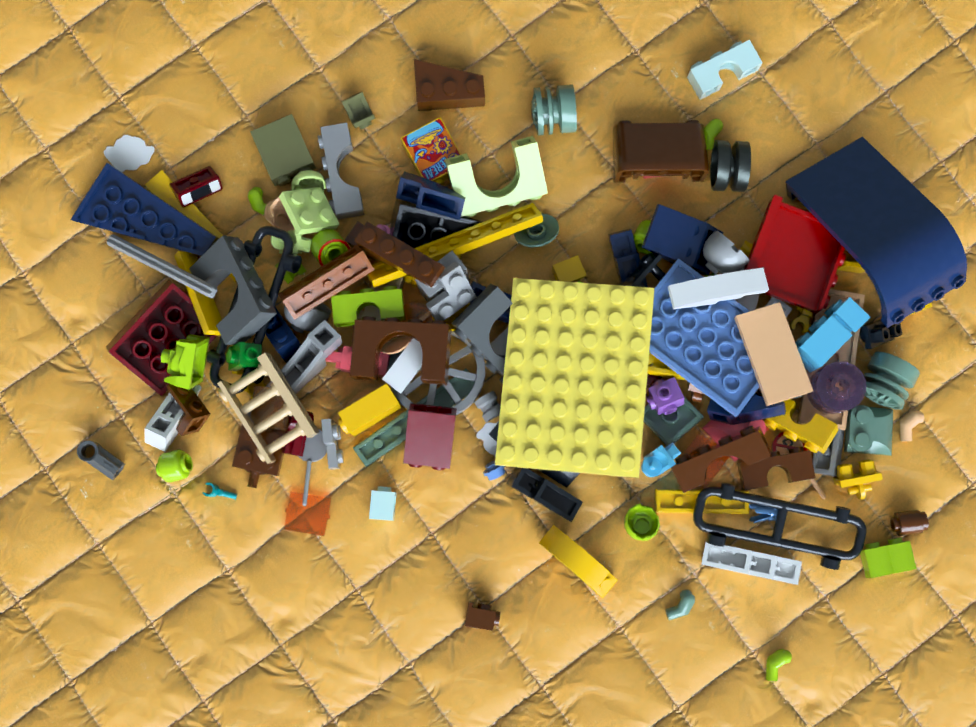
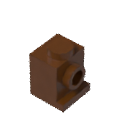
M469 601L465 626L493 631L494 625L499 626L501 612L491 610L492 605L478 603V607H473V602Z

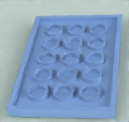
M678 258L654 290L649 353L733 416L737 417L759 388L734 319L736 315L750 311L734 299L718 301L716 304L673 309L668 286L704 278Z

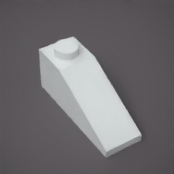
M200 385L192 388L197 396L202 387ZM171 393L168 394L145 427V443L164 452L167 451L178 435L176 428L182 421L181 418L185 415Z

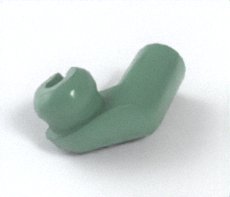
M690 590L681 591V600L677 606L665 609L668 620L689 614L695 603V596L692 595Z

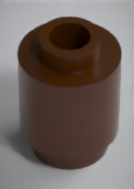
M924 511L896 512L893 518L890 519L891 529L898 536L923 533L929 527L928 517Z

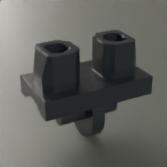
M880 319L863 325L860 328L859 335L861 340L866 343L865 349L875 348L894 340V337L901 336V323L893 324L886 328Z

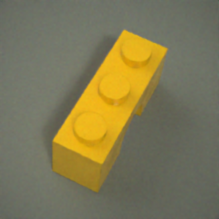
M791 399L782 401L785 403V415L762 419L769 429L775 431L777 428L783 431V435L794 442L799 440L805 443L804 447L814 453L819 451L824 454L838 432L836 423L817 413L807 424L801 425L793 422L792 416L797 407L795 401Z

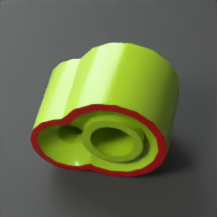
M325 229L313 237L310 249L319 264L323 266L349 250L350 246L337 231Z

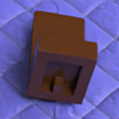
M168 384L167 389L185 413L176 430L180 436L199 432L210 416V412L192 388L188 390Z

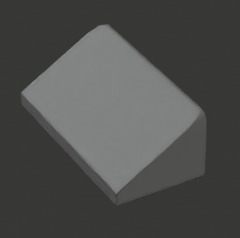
M838 429L824 454L819 451L817 453L813 452L812 462L816 474L837 477V465H840L844 440V431Z

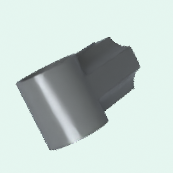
M84 441L77 448V455L81 460L89 463L111 480H114L123 470L125 463L102 448L99 443ZM92 445L95 448V454L88 458L85 450L88 446Z

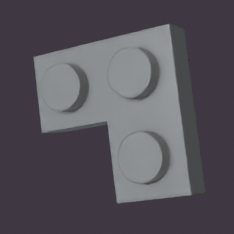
M456 261L447 266L438 278L445 291L429 301L426 306L434 320L444 321L477 298L461 266Z
M322 419L323 443L327 448L328 468L331 470L340 469V463H344L343 450L338 448V440H341V428L332 419Z

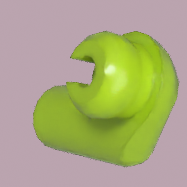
M713 119L704 127L707 150L713 149L714 138L723 129V122L720 119Z
M254 187L248 193L249 202L255 212L264 215L267 204L262 199L263 190L259 187Z
M779 649L767 658L766 680L778 681V668L792 660V655L788 650Z

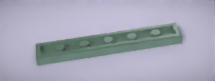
M457 377L449 380L461 400L468 396L475 384L474 381ZM443 385L436 389L434 406L453 407L456 405ZM428 395L416 404L426 405ZM408 410L353 447L366 467L405 441Z

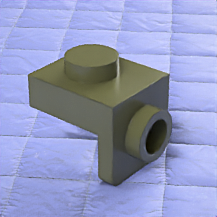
M359 92L341 101L355 128L363 129L372 124L371 120L375 119V116L363 92Z

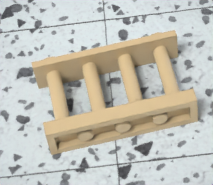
M263 353L257 357L260 362L258 368L232 385H229L227 381H220L217 384L220 387L218 390L220 396L225 402L228 401L257 446L256 453L263 462L266 461L269 464L276 461L272 453L300 435L312 438L320 432L271 354ZM268 375L273 382L270 384L271 387L242 405L235 393L261 376ZM275 395H281L285 402L283 408L254 425L247 413ZM293 415L298 422L296 427L267 445L260 433L286 416Z

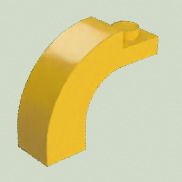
M553 525L540 540L539 544L577 575L600 597L603 598L618 581L595 558L556 526Z

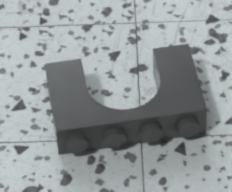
M223 235L189 268L192 275L215 287L231 273L237 281L238 299L236 305L216 325L225 345L246 342L277 314L272 300L269 298L263 282L259 278L240 238Z
M490 284L451 324L456 328L454 333L463 342L467 340L471 344L469 349L477 357L482 356L487 361L485 366L492 373L497 371L501 376L499 380L503 384L506 355H497L493 351L489 341V334L494 322L513 303L498 286Z

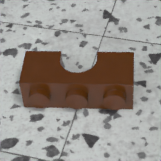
M803 447L788 449L789 454L780 455L779 451L771 453V457L749 466L744 461L737 463L742 490L769 486L767 474L774 466L780 467L786 472L788 483L816 478L810 450L803 451Z

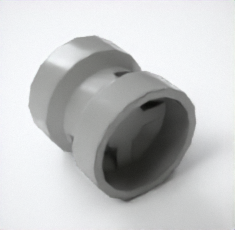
M494 391L474 401L476 407L483 412L482 417L485 422L500 415L501 404H498L497 395Z

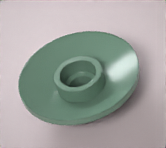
M541 213L543 222L514 233L515 239L526 247L544 246L557 237L559 233L558 221L551 215Z

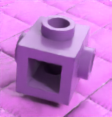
M675 377L666 381L663 379L658 380L649 387V396L646 399L651 410L655 409L658 415L663 413L664 415L671 414L677 410V407L684 405V396Z

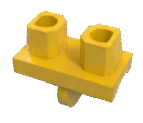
M870 459L858 462L860 473L853 474L852 464L837 465V478H833L834 485H839L841 488L854 486L847 488L848 494H856L859 500L865 499V492L872 491L871 484L864 485V483L883 480L882 473L876 471L875 464Z

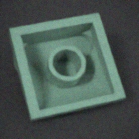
M849 405L844 452L891 456L893 409Z

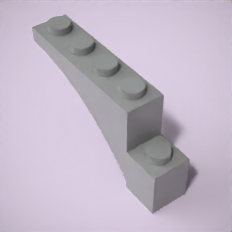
M326 320L321 322L307 335L303 344L281 369L295 394L327 366L325 359L342 344L341 336ZM270 381L259 394L269 389L271 387L270 384H272L273 382ZM275 395L247 414L256 425L278 411L285 402L281 395Z

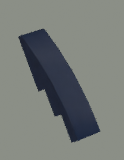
M631 229L608 234L621 285L640 265V257L636 251ZM645 277L641 282L648 287Z

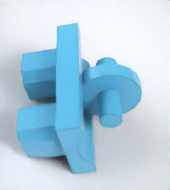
M674 443L669 444L665 448L660 445L643 458L641 470L648 477L659 476L676 464L673 459L679 456L681 452Z

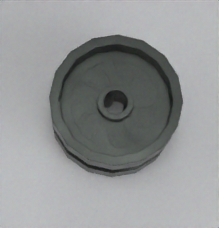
M715 140L710 164L711 190L725 191L728 185H730L733 192H745L748 187L751 170L750 143L747 141H736L731 149L729 141Z

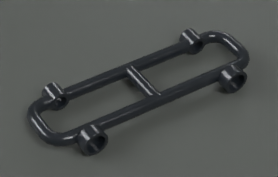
M264 226L256 231L252 241H245L244 248L253 264H255L256 258L262 252V239L266 235L283 240L284 249L268 295L275 307L286 271L297 273L301 267L302 258L292 253L294 243L293 238L288 232L273 226ZM238 285L230 306L229 313L235 307L238 299ZM270 320L256 332L253 340L254 344L262 345ZM220 337L217 349H212L207 354V362L212 363L209 374L210 380L219 389L220 387L217 383L224 381L219 377V370L226 361L225 352L228 346L225 345L222 337ZM245 367L241 378L256 368ZM264 375L255 380L253 383L259 384L263 380ZM247 386L235 394L243 392L247 388Z
M722 483L721 488L707 487L698 494L693 520L701 531L708 533L706 542L711 545L724 547L726 537L815 554L822 556L821 566L833 570H839L841 560H852L859 556L864 546L866 525L860 517L850 514L851 509L836 506V510L833 511L735 491L736 486L729 483ZM717 496L726 500H737L778 509L772 536L706 523L702 515L707 498ZM790 511L855 525L857 533L853 548L849 551H842L783 539L782 534L787 512Z

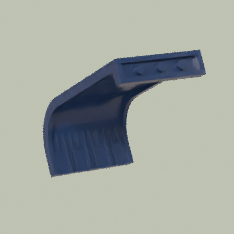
M865 138L857 139L786 180L787 196L792 201L797 198L868 274L878 293L881 303V322L886 328L893 324L901 323L905 317L914 312L921 311L925 305L934 300L941 299L947 292L960 288L966 282V254L960 238L951 223L930 200Z

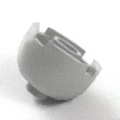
M715 230L704 244L703 256L707 261L705 266L714 274L717 272L724 274L740 271L750 261L741 250L734 246L732 241L719 231Z
M321 303L294 320L284 305V314L291 323L290 327L299 333H303L304 330L313 331L324 320L328 321L331 309L324 303Z

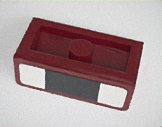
M211 166L169 184L182 207L191 205L223 189L219 176Z

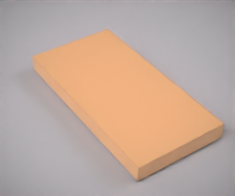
M780 302L734 317L766 406L813 391Z

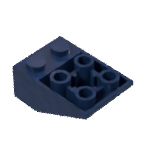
M657 204L642 248L652 253L660 254L664 260L672 264L679 258L699 274L709 275L710 270L705 266L707 261L703 256L704 244L715 230L721 234L724 232L706 222Z

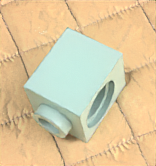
M378 486L377 491H371L369 519L394 521L397 493L391 492L392 487Z

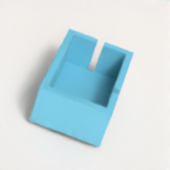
M849 297L845 301L839 299L835 304L831 305L824 312L826 317L822 316L808 328L811 333L807 332L795 341L804 367L809 373L822 367L852 336L850 332H856L870 318L852 298Z

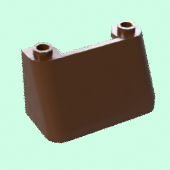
M624 120L619 121L618 125L613 127L614 183L625 182V177H632V175L633 179H638L639 176H683V179H687L690 175L692 176V182H704L707 177L709 161L704 125L700 124L698 120H688L685 123H632L631 121Z

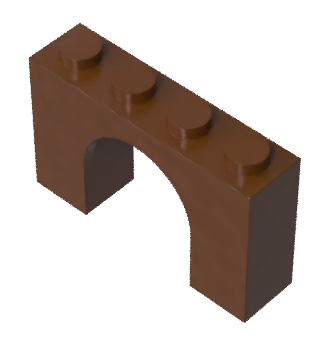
M369 316L362 317V320H355L350 376L354 380L378 381L379 358L384 345L395 337L409 336L416 339L422 347L421 381L426 384L447 385L452 329L443 320H432V323H423L420 319H409L408 322H399L397 318H385V321H376V318Z

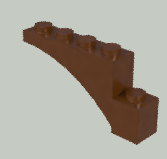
M357 221L345 239L351 248L358 245L368 259L377 260L394 267L431 288L445 269L442 264L369 222L363 225Z

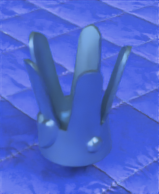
M749 504L750 509H755L756 513H761V515L752 516L749 521H754L753 523L766 520L776 521L778 509Z

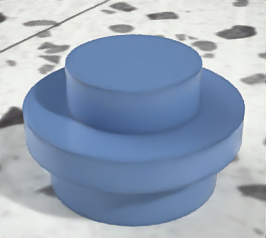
M492 461L485 466L486 470L483 471V475L487 476L489 480H494L505 474V466L495 465V461Z

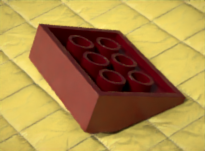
M168 279L109 342L106 349L112 356L162 396L168 390L167 385L169 384L164 382V378L171 375L167 372L168 364L161 362L162 351L175 348L177 340L186 339L190 334L210 337L209 344L218 335H205L203 333L190 297Z

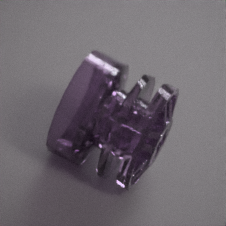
M845 361L833 362L815 371L809 380L813 391L808 393L807 396L811 404L818 411L825 414H839L856 407L863 400L866 393V380L862 372L855 365ZM839 383V386L843 387V390L839 391V388L835 387V384Z

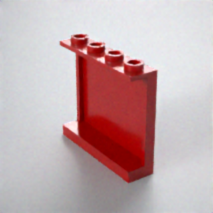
M774 194L769 200L748 256L750 261L745 265L744 270L764 268L769 290L763 294L817 314L821 310L826 309L830 302L831 296L828 293L831 287L834 288L839 275L836 274L838 266L841 267L846 258V254L843 253L845 248L812 213L783 203V197Z

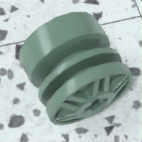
M572 84L558 85L556 96L551 95L548 86L545 87L544 97L541 96L540 87L533 89L531 101L532 120L538 136L544 135V125H547L549 135L553 134L554 124H558L561 133L577 131L576 99Z
M875 352L867 366L872 373H864L861 377L863 381H860L856 388L862 395L879 405L901 410L905 405L904 400L909 397V393L904 388H913L920 372L915 366L897 356L885 352Z

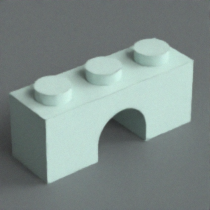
M750 40L744 43L739 41L729 48L730 50L724 53L719 51L713 54L710 60L704 63L699 61L691 66L687 78L699 100L720 90L723 84L719 76L720 70L729 69L733 71L738 80L759 70L763 62Z

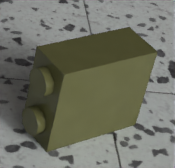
M292 114L250 132L274 186L287 185L300 171L316 169Z

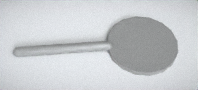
M319 430L320 433L312 438L306 437L303 457L298 456L303 461H307L303 506L307 505L311 463L322 459L327 453L321 430Z

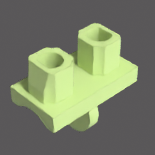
M295 230L287 231L293 238L294 247L292 253H309L312 239L297 235ZM271 236V245L279 250V254H282L284 249L283 240Z

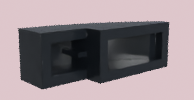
M516 467L506 483L570 522L573 521L583 503L528 468Z

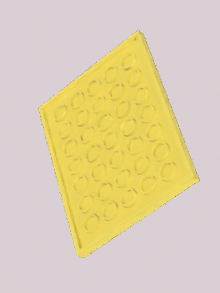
M513 278L511 302L513 304L510 306L495 465L639 478L655 288Z

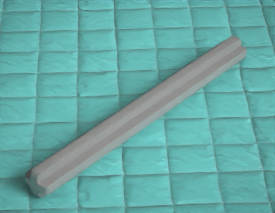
M114 234L109 236L107 240L108 246L209 298L215 297L217 287Z

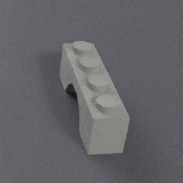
M347 122L320 127L322 135H318L320 149L324 148L325 156L321 157L323 169L328 170L329 178H326L325 182L327 191L332 192L333 200H329V204L338 220L365 215L359 187L348 185L339 176V167L342 160L353 151Z

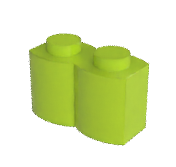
M902 537L889 539L888 545L880 546L879 542L865 544L866 549H863L860 554L866 578L917 569L910 541H903Z

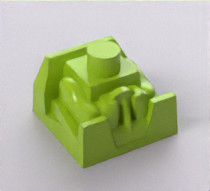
M190 334L186 339L177 340L175 348L171 350L164 349L161 355V362L168 364L167 372L171 374L164 378V382L188 390L203 382L210 337Z

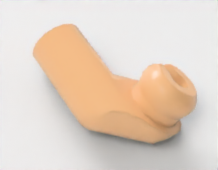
M909 411L900 420V441H913L912 429L918 423L924 421V414L921 411Z

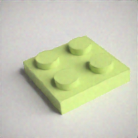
M321 187L283 191L279 196L297 235L316 233L325 229L336 230L340 225Z

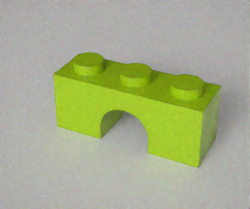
M397 286L384 287L383 291H374L372 288L361 289L360 293L351 294V291H340L337 295L331 297L333 322L336 327L354 326L355 320H359L360 311L366 306L377 307L380 310L381 321H385V318H397L399 321L405 320L402 289H397Z

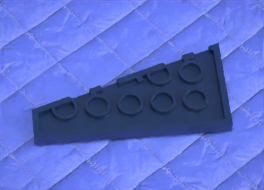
M106 163L70 219L200 256L219 239L108 163Z

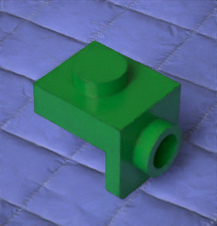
M239 342L229 347L226 354L228 371H239L245 367L258 368L260 362L257 357L262 355V345Z

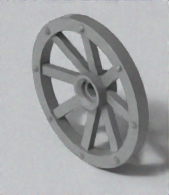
M452 331L451 335L457 337L458 339H460V338L454 333V331ZM467 340L464 341L467 345L465 348L450 356L449 365L472 352L469 349L471 344ZM404 350L391 354L388 370ZM474 353L477 374L449 368L448 371L449 376L475 382L471 392L463 401L449 380L447 385L442 384L456 404L450 407L457 408L456 415L469 408L478 398L485 381L484 358L482 356L477 357ZM419 376L406 387L403 393H399L393 387L391 388L397 400L409 410L410 403L413 402L406 396L422 385L423 382L421 381V376ZM430 384L426 405L434 406L437 384Z

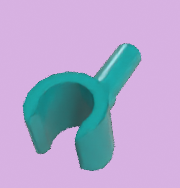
M205 483L213 488L210 494L202 492L207 497H216L218 495L235 500L237 498V494L219 489L218 485L214 483Z

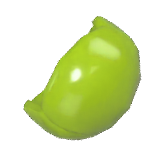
M641 504L631 507L624 518V528L627 534L636 540H650L657 534L660 527L659 516L653 508Z

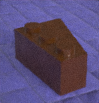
M414 59L418 111L485 106L483 75Z

